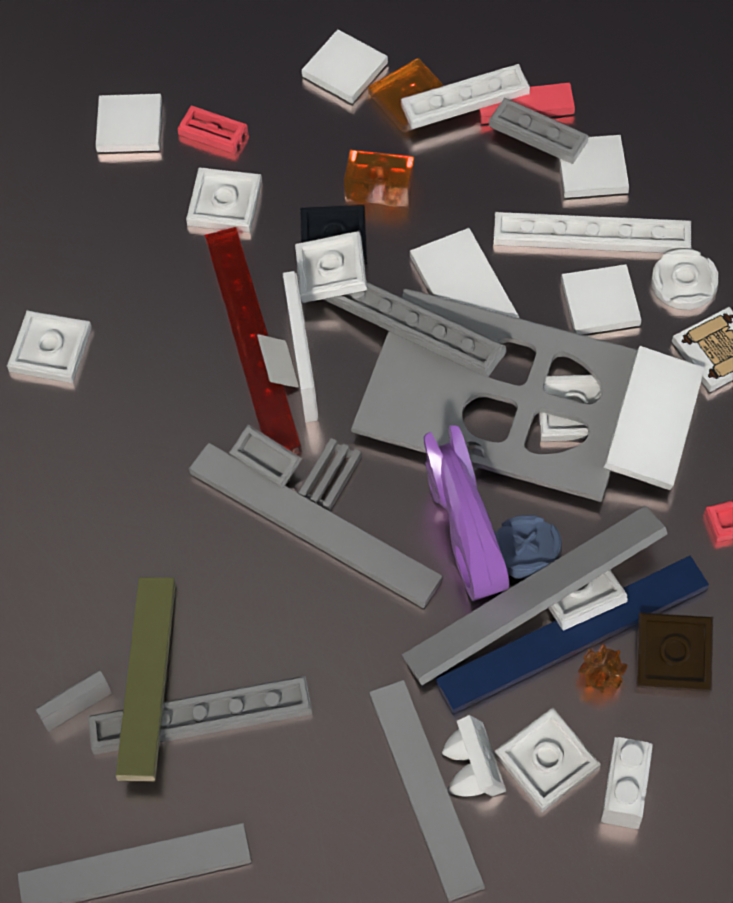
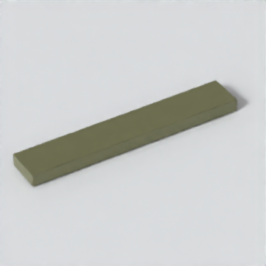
M139 577L116 768V778L118 781H155L176 587L174 578Z

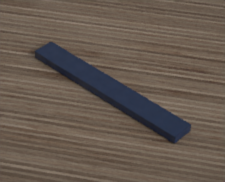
M691 555L624 587L628 602L564 631L557 621H554L437 678L436 684L452 713L455 714L638 624L639 613L658 614L707 590L709 583Z

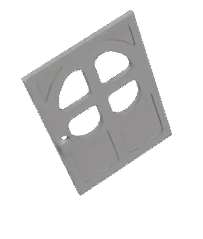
M405 288L402 298L496 342L516 343L534 350L536 356L525 384L519 386L490 377L487 378L388 331L351 431L426 453L424 446V436L426 433L432 432L438 446L450 443L449 426L456 425L463 434L473 470L481 468L602 502L611 470L603 467L637 349ZM568 357L585 367L600 387V398L593 404H584L546 393L544 385L555 358ZM478 397H488L516 406L517 412L506 440L498 443L475 437L467 430L462 414L465 406L470 401ZM541 412L580 422L587 427L589 433L585 441L580 445L560 453L535 454L528 451L524 446L533 418L537 413ZM473 445L475 449H469V446Z

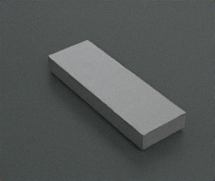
M507 98L503 99L489 119V127L571 164H574L588 142L589 135Z

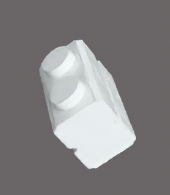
M615 737L611 751L601 822L639 829L643 817L653 744Z

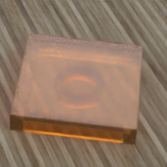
M416 58L368 86V94L403 133L411 130V127L401 107V99L444 85L419 58Z

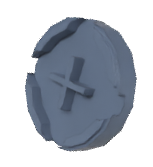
M520 515L509 518L502 523V527L498 529L497 533L496 530L494 532L506 564L507 573L512 577L526 579L561 557L562 538L559 531L552 523L550 525L544 522L542 517Z

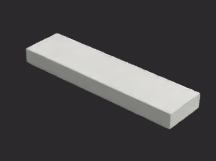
M515 64L402 98L401 107L411 129H415L501 103L504 98L511 100L530 94V86L519 64Z

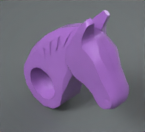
M451 425L449 426L450 443L438 446L432 432L425 434L424 446L427 454L425 465L430 490L435 503L448 510L451 543L456 564L468 595L472 601L508 590L509 578L492 523L477 490L475 475L463 434L458 426Z

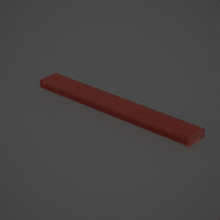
M234 227L206 234V243L260 432L294 454L302 452L301 444L283 384L270 382L257 335L268 336L237 228Z

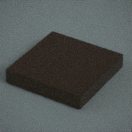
M639 613L636 688L710 692L712 690L713 617Z

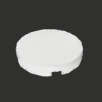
M680 248L667 252L653 267L651 285L655 295L664 304L675 309L692 310L704 306L713 298L718 286V271L714 262L709 258L706 259L700 256L701 253L693 249Z

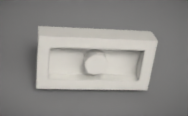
M471 715L457 720L459 729L449 737L442 754L455 760L469 759L470 763L454 776L447 791L458 796H475L486 793L492 797L506 792L483 722Z

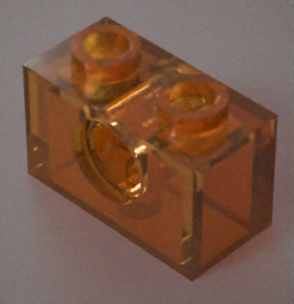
M350 150L344 178L345 200L357 203L385 204L391 207H408L414 179V157Z

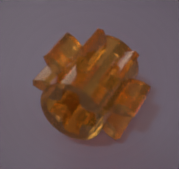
M602 644L596 653L591 649L587 650L583 657L585 662L582 663L578 670L579 673L585 674L586 687L591 686L595 689H600L601 693H605L610 684L616 689L619 688L623 681L621 675H624L628 668L627 664L621 663L619 650L608 649L605 644Z

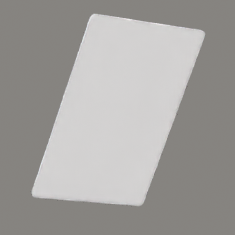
M258 334L270 382L298 388L297 378L286 341Z

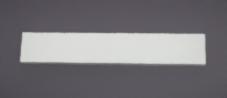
M495 212L494 245L667 253L680 248L691 249V221Z

